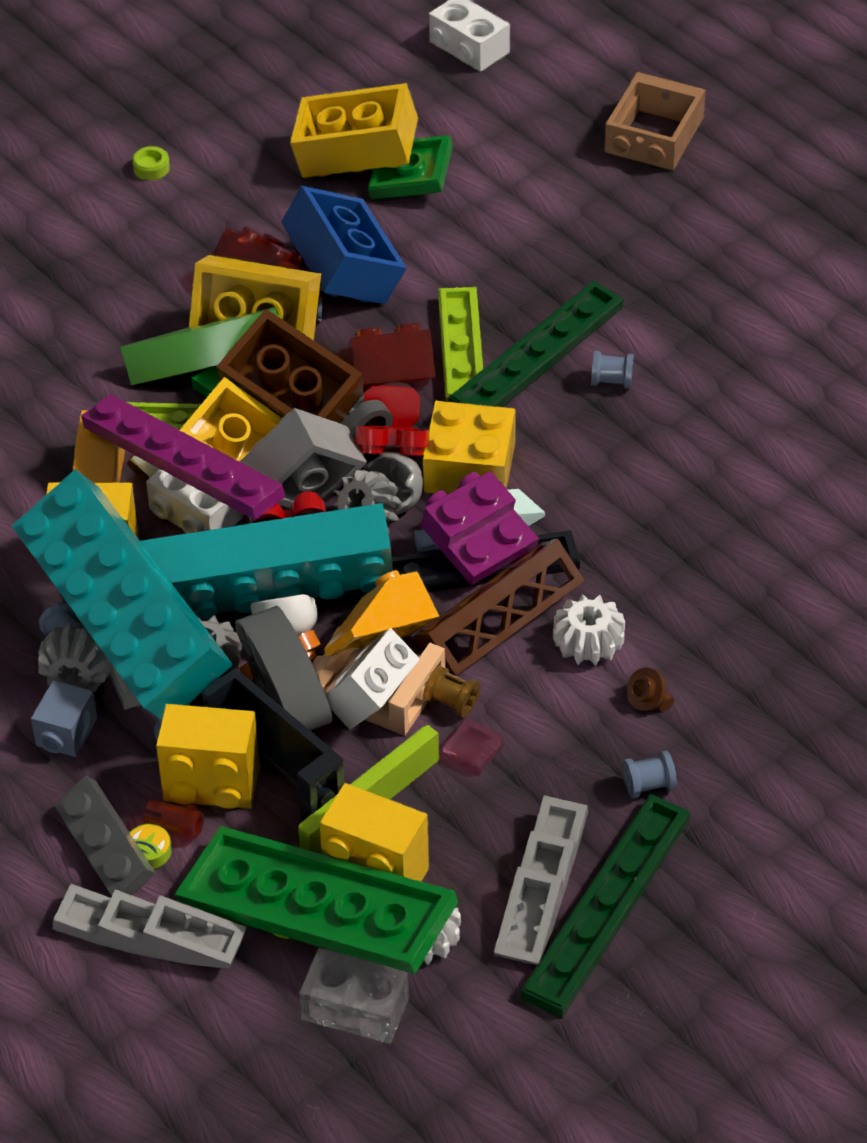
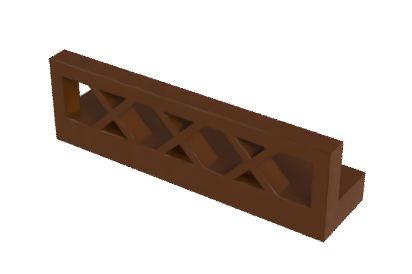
M558 539L542 542L414 635V638L422 650H425L429 643L445 648V667L449 670L450 674L457 676L585 580ZM556 560L569 579L558 588L544 585L547 567ZM537 575L536 583L529 582L530 579ZM519 587L535 589L532 607L527 611L512 608L515 590ZM543 591L550 593L549 595H547L545 598L542 599ZM505 598L504 607L496 605ZM488 610L502 613L500 631L494 635L480 632L482 615ZM511 615L519 616L510 623ZM472 622L471 630L463 629ZM455 634L469 636L468 654L457 662L444 642ZM479 639L486 640L484 643L478 646Z

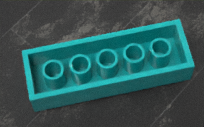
M75 469L12 525L15 532L142 707L155 716L163 719L166 704L187 706L213 680L220 677L233 665L102 490Z
M383 503L140 541L199 619H209L218 613L234 610L247 613L251 612V603L296 595L335 599L342 596L344 591L361 589L363 592L369 593L377 587L375 581L379 577L393 571L391 546Z

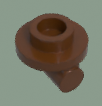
M644 667L636 670L631 675L627 684V697L634 708L641 711H652L658 707L661 711H666L674 704V699L666 691L665 679L658 670Z

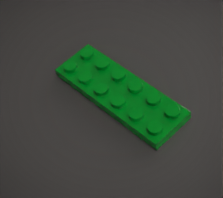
M223 826L219 827L175 893L178 902L215 916L414 975L458 904L454 890Z

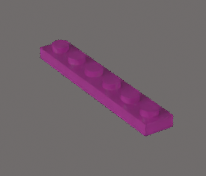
M112 394L81 415L85 429L254 520L285 498L281 483Z

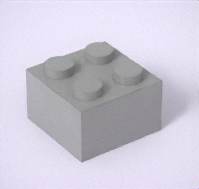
M296 408L282 417L280 423L262 440L258 441L252 450L240 461L281 483L285 498L277 504L291 508L298 494L308 491L316 493L325 503L335 494L333 490H339L344 485L343 477H353L356 470H360L367 463L346 425Z

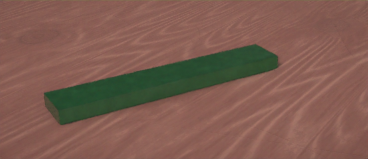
M593 280L450 395L448 402L494 407L505 406L622 309L624 299Z
M652 794L648 796L522 988L521 1000L563 1019L690 821L689 810Z

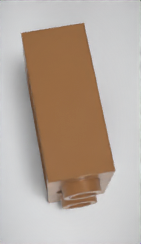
M637 72L606 123L605 152L674 170L704 118L706 90ZM664 93H668L670 97L665 96ZM639 111L680 122L672 137L630 127Z

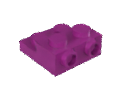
M491 471L482 476H479L477 472H472L460 481L457 490L448 495L443 490L438 491L425 503L421 527L470 585L477 583L535 548L539 541L536 534L514 510L516 499Z

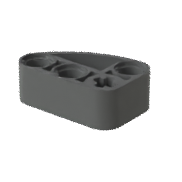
M274 606L237 620V634L255 684L310 731L331 724V709L316 671L297 633L281 608Z

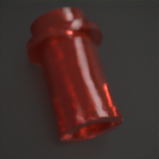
M151 799L145 808L161 813L162 817L144 814V824L158 825L168 832L179 834L181 840L196 839L203 829L204 814L199 812L194 805H188L186 808L160 802L157 799Z

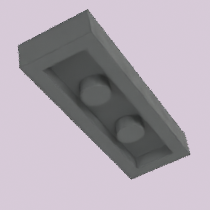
M85 775L54 805L111 896L115 889L133 896L156 874L94 779Z

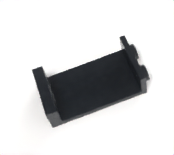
M235 668L222 678L213 680L202 691L203 707L255 711L258 749L298 782L301 823L339 793L345 783L343 758L238 669Z

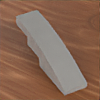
M543 796L535 829L530 832L521 867H518L495 946L494 956L536 966L543 958L577 854L588 815L587 805Z
M70 884L53 919L52 926L53 930L98 945L141 956L183 964L230 969L246 932V927L161 895L156 904L116 889L112 897L109 898L74 884Z

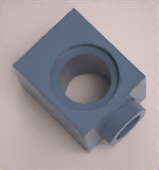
M53 680L31 717L36 746L42 747L51 753H62L76 757L97 720L93 691Z

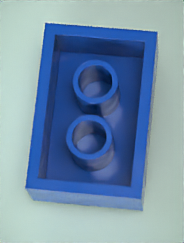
M301 186L281 221L290 236L291 242L302 256L304 264L311 272L321 274L320 290L329 296L337 297L340 295L355 298L364 303L371 301L386 304L407 269L367 204L361 198Z

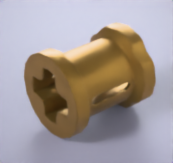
M439 665L433 670L426 683L424 699L432 703L438 701L456 709V714L464 718L475 707L480 695L481 684L474 679L465 681L450 674L447 668Z

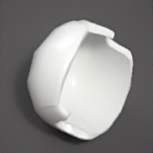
M308 595L259 601L250 605L252 615L274 606H279L298 636L310 631L317 620L315 600Z

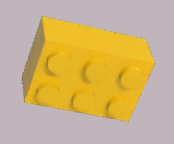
M407 83L302 97L290 141L302 177H324L336 173L361 172L383 167L395 168L400 165L409 164L418 116Z
M208 255L195 263L189 327H199L234 316L237 318L275 307L279 318L314 340L321 274Z

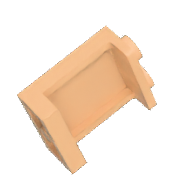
M429 643L421 656L416 654L420 659L385 704L365 720L405 736L428 703L424 699V690L431 673L439 665L445 667V648ZM360 649L329 657L324 653L323 656L319 655L316 657L312 665L324 692Z

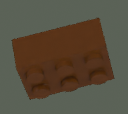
M267 309L262 312L216 366L218 384L225 377L281 418L296 408L340 423L363 396V376L360 371Z

